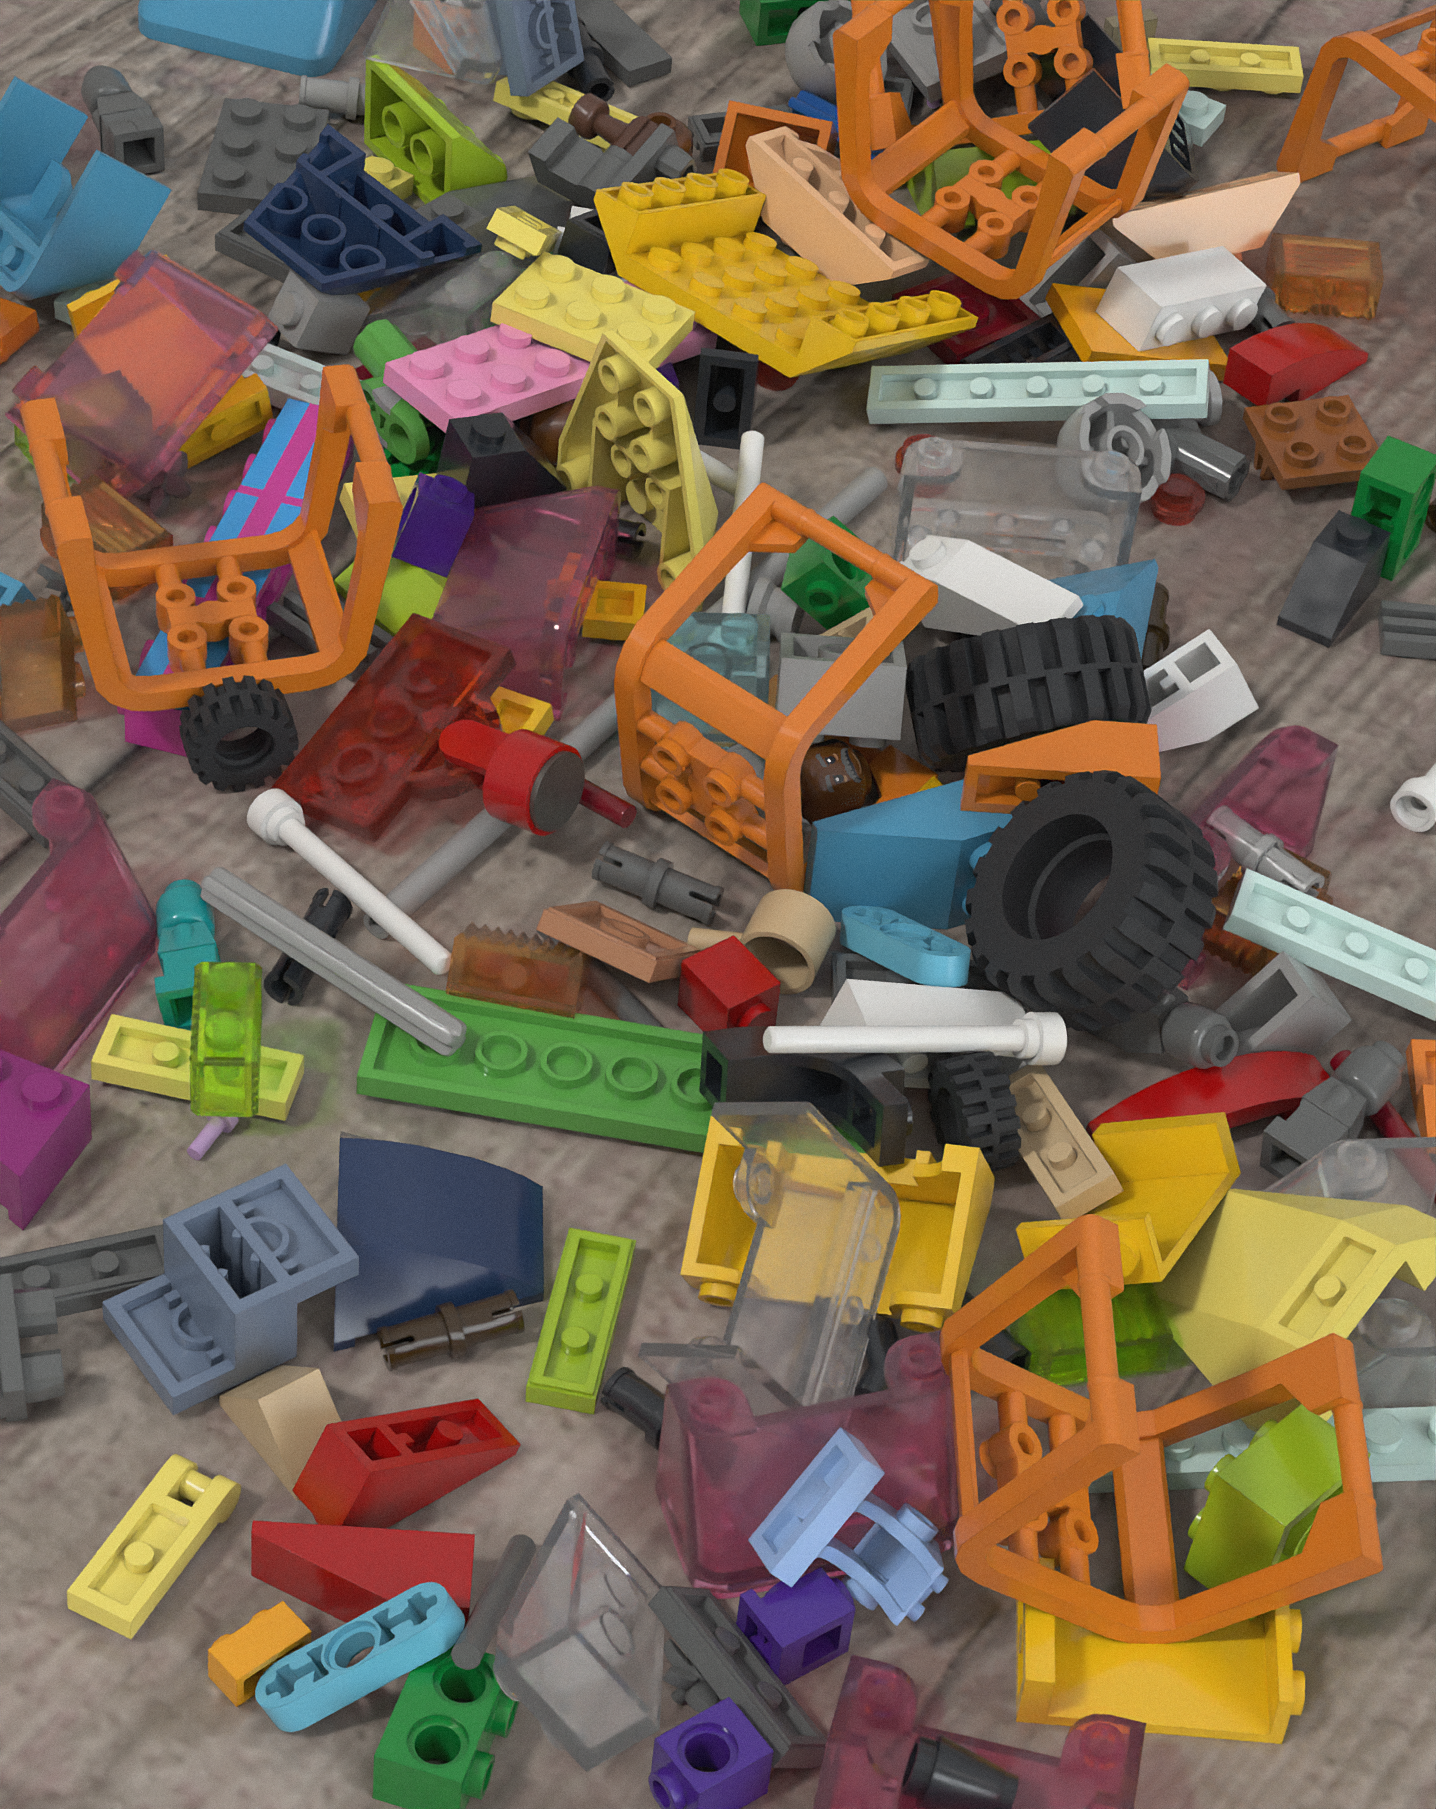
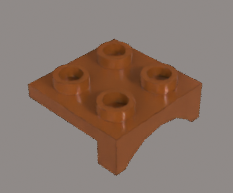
M1349 395L1328 396L1286 403L1278 402L1244 408L1242 419L1256 443L1254 468L1255 470L1261 469V481L1271 480L1274 476L1281 490L1356 481L1357 487L1361 471L1379 448Z

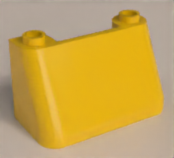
M710 1117L680 1273L690 1286L699 1290V1300L721 1307L739 1306L740 1299L863 1315L875 1313L887 1318L901 1319L900 1325L906 1329L931 1334L940 1333L945 1320L961 1309L989 1214L995 1177L980 1148L945 1144L943 1160L937 1163L930 1151L917 1150L916 1159L904 1158V1164L878 1167L866 1153L792 1145L784 1134L770 1133L769 1140L756 1136H744L747 1125L744 1120Z

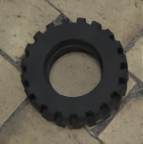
M1082 615L1077 618H1055L1045 622H1031L1003 630L997 629L985 632L979 636L953 641L947 646L927 651L926 655H919L914 658L906 670L905 689L919 758L931 770H935V772H964L968 755L1092 720L1147 724L1152 711L1136 632L1124 618H1116L1114 615H1103L1100 617Z
M1108 770L1094 771L1093 773L1090 771L1065 776L1064 784L1055 781L1037 790L1038 797L1031 802L1023 800L1010 812L1013 818L1004 828L997 827L988 840L992 846L985 858L979 856L973 871V875L977 880L974 888L967 891L965 906L971 918L965 920L968 944L972 946L973 960L979 971L987 975L990 983L1033 1012L1058 1013L1064 1020L1066 1028L1071 1027L1076 1031H1094L1102 1029V1025L1110 1028L1131 1021L1130 1014L1135 1011L1139 1014L1146 1013L1160 1003L1157 997L1164 990L1173 991L1185 978L1181 972L1190 959L1195 962L1197 961L1205 946L1203 941H1201L1204 930L1212 929L1216 909L1211 903V898L1218 896L1217 871L1213 869L1216 866L1215 856L1210 843L1203 838L1202 830L1186 815L1131 776L1125 777L1119 772ZM1109 875L1106 886L1096 904L1082 920L1072 927L1075 916L1087 895L1102 879Z

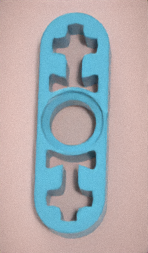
M859 905L849 906L842 910L839 939L841 945L919 984L952 988L964 986L968 983L971 949L968 946L887 908Z
M426 1582L416 1585L276 1661L260 1677L255 1689V1698L278 1729L285 1732L305 1729L446 1652L456 1643L464 1630V1614L441 1584ZM374 1646L363 1660L346 1668L357 1654Z

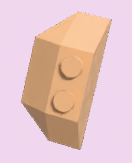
M786 126L749 136L745 146L755 189L766 195L761 210L763 222L780 236L781 241L785 245L795 250L802 258L815 263L819 267L818 273L831 281L837 280L855 285L889 280L926 268L930 258L882 230L860 212L849 197L842 180L839 158L817 145L798 140V133Z
M1272 171L1186 191L1183 195L1165 196L1139 202L1119 218H1110L1099 229L1120 245L1137 263L1224 246L1230 253L1242 261V252L1263 246L1299 187L1300 176L1299 173Z

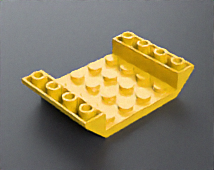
M721 168L718 170V173L703 175L688 173L686 177L675 179L657 177L653 182L639 184L623 182L621 186L596 190L593 200L617 273L620 277L645 292L668 297L676 304L696 311L695 322L747 353L759 355V360L789 378L914 352L975 328L978 317L961 308V301L949 293L932 290L929 294L915 297L901 296L899 300L883 303L868 302L860 297L861 292L855 286L842 281H831L818 273L819 267L812 261L798 256H789L776 248L777 243L774 239L754 232L766 195L748 185L749 178L735 170Z

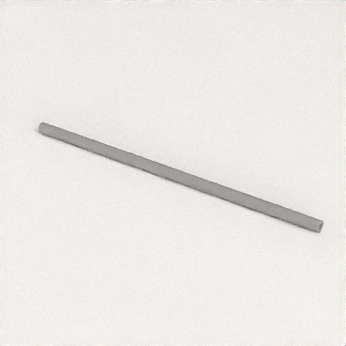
M868 467L821 508L817 514L825 519H829L834 515L846 526L887 489L888 482L885 475L875 467ZM771 553L750 572L746 612L752 591L760 576L774 580L777 587L783 582L789 553ZM723 596L670 644L697 660L705 652L708 636L721 623ZM651 689V698L653 699L659 693ZM615 693L560 740V742L575 747L580 753L582 761L589 757L618 730ZM484 808L392 889L386 897L410 917L512 825L491 817ZM366 913L364 914V924L373 936L385 939L390 935Z

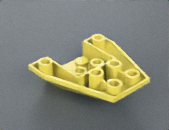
M613 329L602 333L560 435L558 461L555 470L567 487L565 496L572 498L579 506L585 502L597 505L599 510L602 511L628 500L631 507L638 514H642L662 533L657 576L658 582L665 591L715 535L717 531L718 510L684 395ZM704 601L694 610L692 615L702 611Z
M1230 1188L1163 1281L1141 1283L1133 1291L1213 1386L1251 1371L1331 1333L1347 1339L1393 1277L1425 1291L1436 1277V1218L1407 1205ZM1294 1398L1241 1418V1420L1248 1429L1257 1432L1270 1419H1274L1279 1423L1301 1403ZM1328 1411L1319 1416L1328 1421L1333 1413Z

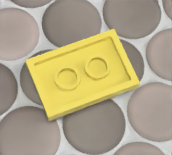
M544 251L493 302L490 322L498 325L503 323L531 334L532 338L589 362L593 358L602 333L613 329L657 369L692 331L696 311L680 306L668 297L653 295L625 284L618 277L603 275L575 264L565 256L552 255Z

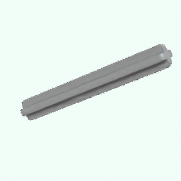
M216 867L210 875L205 876L202 880L200 895L202 900L442 1056H452L465 1042L467 1026L463 1021L224 867Z

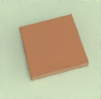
M598 901L553 906L544 909L536 929L648 983L680 977L682 960L701 950Z

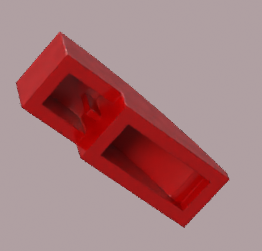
M1292 323L1258 333L1229 349L1223 383L1257 406L1277 403L1284 398L1291 402L1302 401L1367 362L1369 353L1327 326L1315 323Z

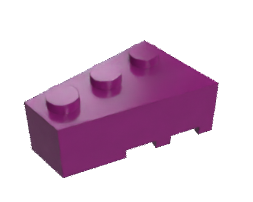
M0 1049V1204L8 1210L9 1220L24 1231L92 1139L90 1085Z

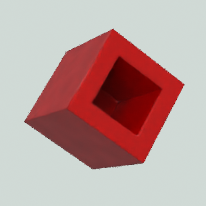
M733 935L682 960L677 1005L702 1031L736 1027L776 1026L781 982Z

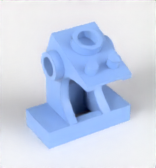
M840 1427L748 1541L768 1571L790 1587H793L811 1563L819 1557L829 1561L846 1573L841 1581L847 1587L851 1596L863 1606L874 1611L880 1605L891 1622L896 1626L899 1625L905 1616L916 1622L925 1610L921 1603L932 1591L937 1594L940 1593L949 1580L942 1574L944 1565L939 1544L933 1539L939 1530L925 1515L910 1504L904 1503L899 1510H896L870 1492L885 1472L864 1444ZM858 1512L873 1520L875 1524L853 1550L833 1536L852 1513Z

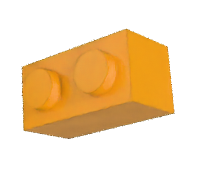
M281 1601L269 1610L259 1611L250 1619L249 1623L232 1634L222 1635L213 1643L211 1648L208 1649V1677L238 1707L255 1695V1689L260 1677L272 1664L311 1643L312 1631L284 1601Z

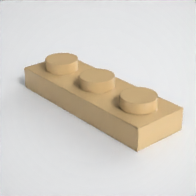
M1026 1065L1009 1075L1008 1077L1011 1082L1009 1089L1011 1095L1015 1094L1017 1102L1015 1112L1020 1117L1021 1128L1018 1129V1134L1021 1137V1148L1018 1149V1152L1061 1219L1077 1218L1123 1192L1124 1190L1115 1173L1043 1066Z

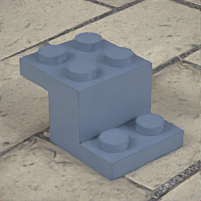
M473 0L476 6L480 29V47L484 53L487 74L506 75L511 96L528 97L584 61L575 0Z
M284 1164L164 1218V1274L103 1301V1320L172 1415H175L297 1357V1303L359 1275V1256L287 1164Z

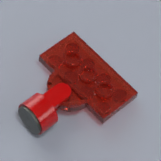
M412 613L271 789L277 788L285 791L300 804L303 814L374 843L411 797L438 801L457 798L476 788L483 791L484 806L491 817L533 834L546 836L561 828L573 815L582 796L585 771L580 753L571 745L528 729H519L511 734L505 732L499 714L490 697L516 665L509 647Z

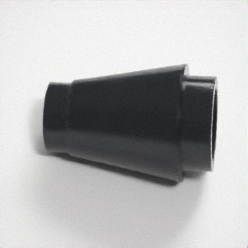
M938 1734L935 1740L918 1735L904 1770L901 1794L915 1798L917 1808L1012 1809L1018 1789L1019 1776L1006 1772L1004 1768L942 1734Z

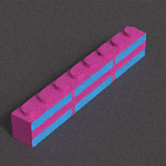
M288 398L277 419L270 418L263 433L262 446L258 454L251 453L248 456L244 466L241 485L238 490L231 489L228 492L223 507L222 519L218 526L209 527L204 542L267 535L281 531L295 521L301 512L316 437L319 405ZM352 435L350 436L339 484L353 460L354 441ZM290 564L272 569L242 572L243 576L249 577L256 584V613L264 621H266V607L273 602L277 603L293 574ZM218 575L183 580V584L193 588L196 606L205 601H217ZM160 630L155 640L148 639L140 656L139 670L135 676L174 673L169 667L166 633ZM229 637L217 642H207L206 668L235 665L230 659ZM117 706L118 714L124 715L125 742L187 757L180 736L179 726L181 725L180 715L182 710H190V708L130 711Z

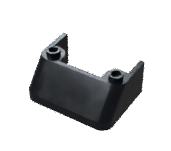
M1088 12L1080 24L1083 46L1092 55L1093 67L1066 91L1065 78L1061 77L1055 70L1054 57L1057 51L1051 55H1038L1036 57L1043 69L1042 77L1037 84L1053 100V103L1028 124V129L1051 153L1084 127L1093 133H1097L1125 111L1122 106L1116 54L1123 53V51ZM1179 113L1144 197L1183 195L1199 181L1191 131ZM1138 129L1109 151L1104 158L1099 159L1090 166L1084 175L1102 186L1117 189Z

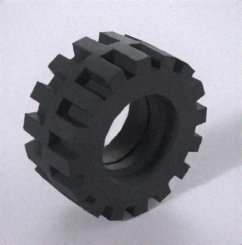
M243 675L241 682L235 683L233 676L222 678L223 685L216 688L213 683L203 687L204 696L199 697L194 694L187 701L190 710H182L180 715L181 725L179 726L186 756L193 773H197L199 781L205 785L212 781L216 790L225 791L228 785H232L234 792L245 791L246 784L253 783L256 789L266 785L264 778L271 776L273 779H277L283 774L281 765L290 766L295 759L293 751L298 750L299 747L295 722L279 688L274 690L272 682L262 679L257 685L254 676ZM245 727L257 728L253 733L244 738L233 741L221 740L225 735L236 729Z
M986 1051L963 1054L933 1063L931 1066L932 1072L928 1076V1082L931 1086V1089H928V1100L932 1104L930 1115L931 1121L936 1125L935 1136L937 1143L943 1147L942 1155L944 1154L945 1144L980 1148L992 1172L1014 1166L1020 1157L1018 1149L1021 1148V1137L1018 1134V1129L1021 1128L1020 1117L1015 1112L1017 1102L1015 1094L1011 1095L1009 1089L1011 1085L1007 1073L1003 1074V1064L999 1058L995 1059L993 1052Z

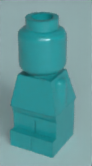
M182 879L170 883L156 903L157 936L160 940L157 953L164 976L155 977L154 979L155 993L163 1023L166 1026L194 1032L229 1027L226 993L228 987L217 944L214 940V907L202 900L200 896L202 888L198 883Z

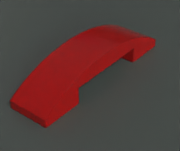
M1267 1051L1235 1056L1226 1066H1213L1208 1069L1195 1067L1142 1089L1090 1121L1086 1126V1132L1094 1142L1092 1134L1102 1123L1225 1112L1229 1129L1276 1114H1280L1286 1121L1300 1106L1302 1096L1330 1077L1315 1055L1292 1051Z

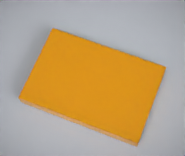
M1057 283L1051 284L1045 300L1082 362L1209 359L1210 370L1215 374L1218 381H1223L1228 357L1214 335L1139 352L1095 312L1106 289Z

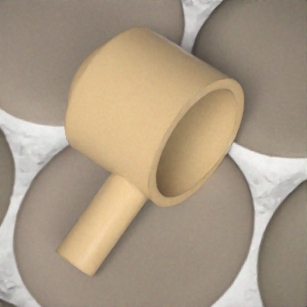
M779 889L771 891L761 898L744 933L693 927L689 932L687 943L702 951L734 935L781 982L780 994H797L808 989L813 983L835 938L836 925L831 913L817 899L800 891Z

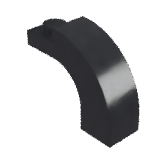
M769 1026L703 1031L699 1092L721 1117L742 1119L765 1115H797L822 1120L848 1133L878 1167L904 1164L906 1137L911 1134L913 1129V1113L909 1101L903 1096L905 1068L884 1053H768L763 1045V1034Z

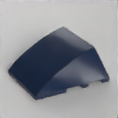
M329 124L321 131L317 145L309 154L303 153L297 159L296 169L284 183H277L244 221L243 228L246 233L316 289L330 295L356 294L391 285L426 269L464 256L480 253L482 249V243L446 215L442 214L428 221L364 171L366 153Z
M340 1131L337 1229L359 1256V1275L335 1286L334 1352L355 1347V1338L377 1333L378 1327H388L436 1313V1305L449 1301L453 1303L454 1307L504 1293L508 1289H513L519 1301V1304L514 1306V1308L543 1301V1186L514 1171L476 1158L420 1145L370 1139Z

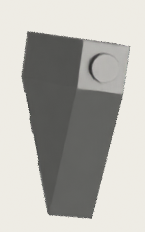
M536 176L449 191L416 209L428 221L442 214L446 215L482 243L480 253L464 256L417 274L485 318L490 315L493 302L540 256L525 257L522 260L494 244L498 235L486 228L496 209L516 206L557 229V226H566L572 206L584 208L538 183Z

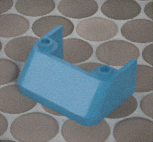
M139 0L138 29L141 34L152 40L290 74L318 77L329 73L335 67L378 0Z
M15 76L0 101V285L6 291L29 301L108 280L127 271L133 265L137 257L139 245L172 190L159 181L97 149L73 189L71 174L61 163L86 122L88 115Z

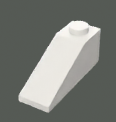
M927 535L925 539L913 546L909 557L903 563L904 566L938 585V603L921 620L925 628L979 636L985 632L1012 628L1025 623L1045 622L1050 619L1063 617L1073 618L1084 605L1078 595L966 539Z
M1210 629L1144 670L1152 709L1147 724L1157 725L1159 752L1208 741L1259 708L1237 663Z

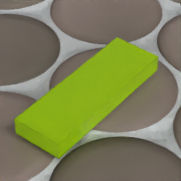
M569 1227L527 1381L525 1402L595 1414L635 1257L636 1240Z

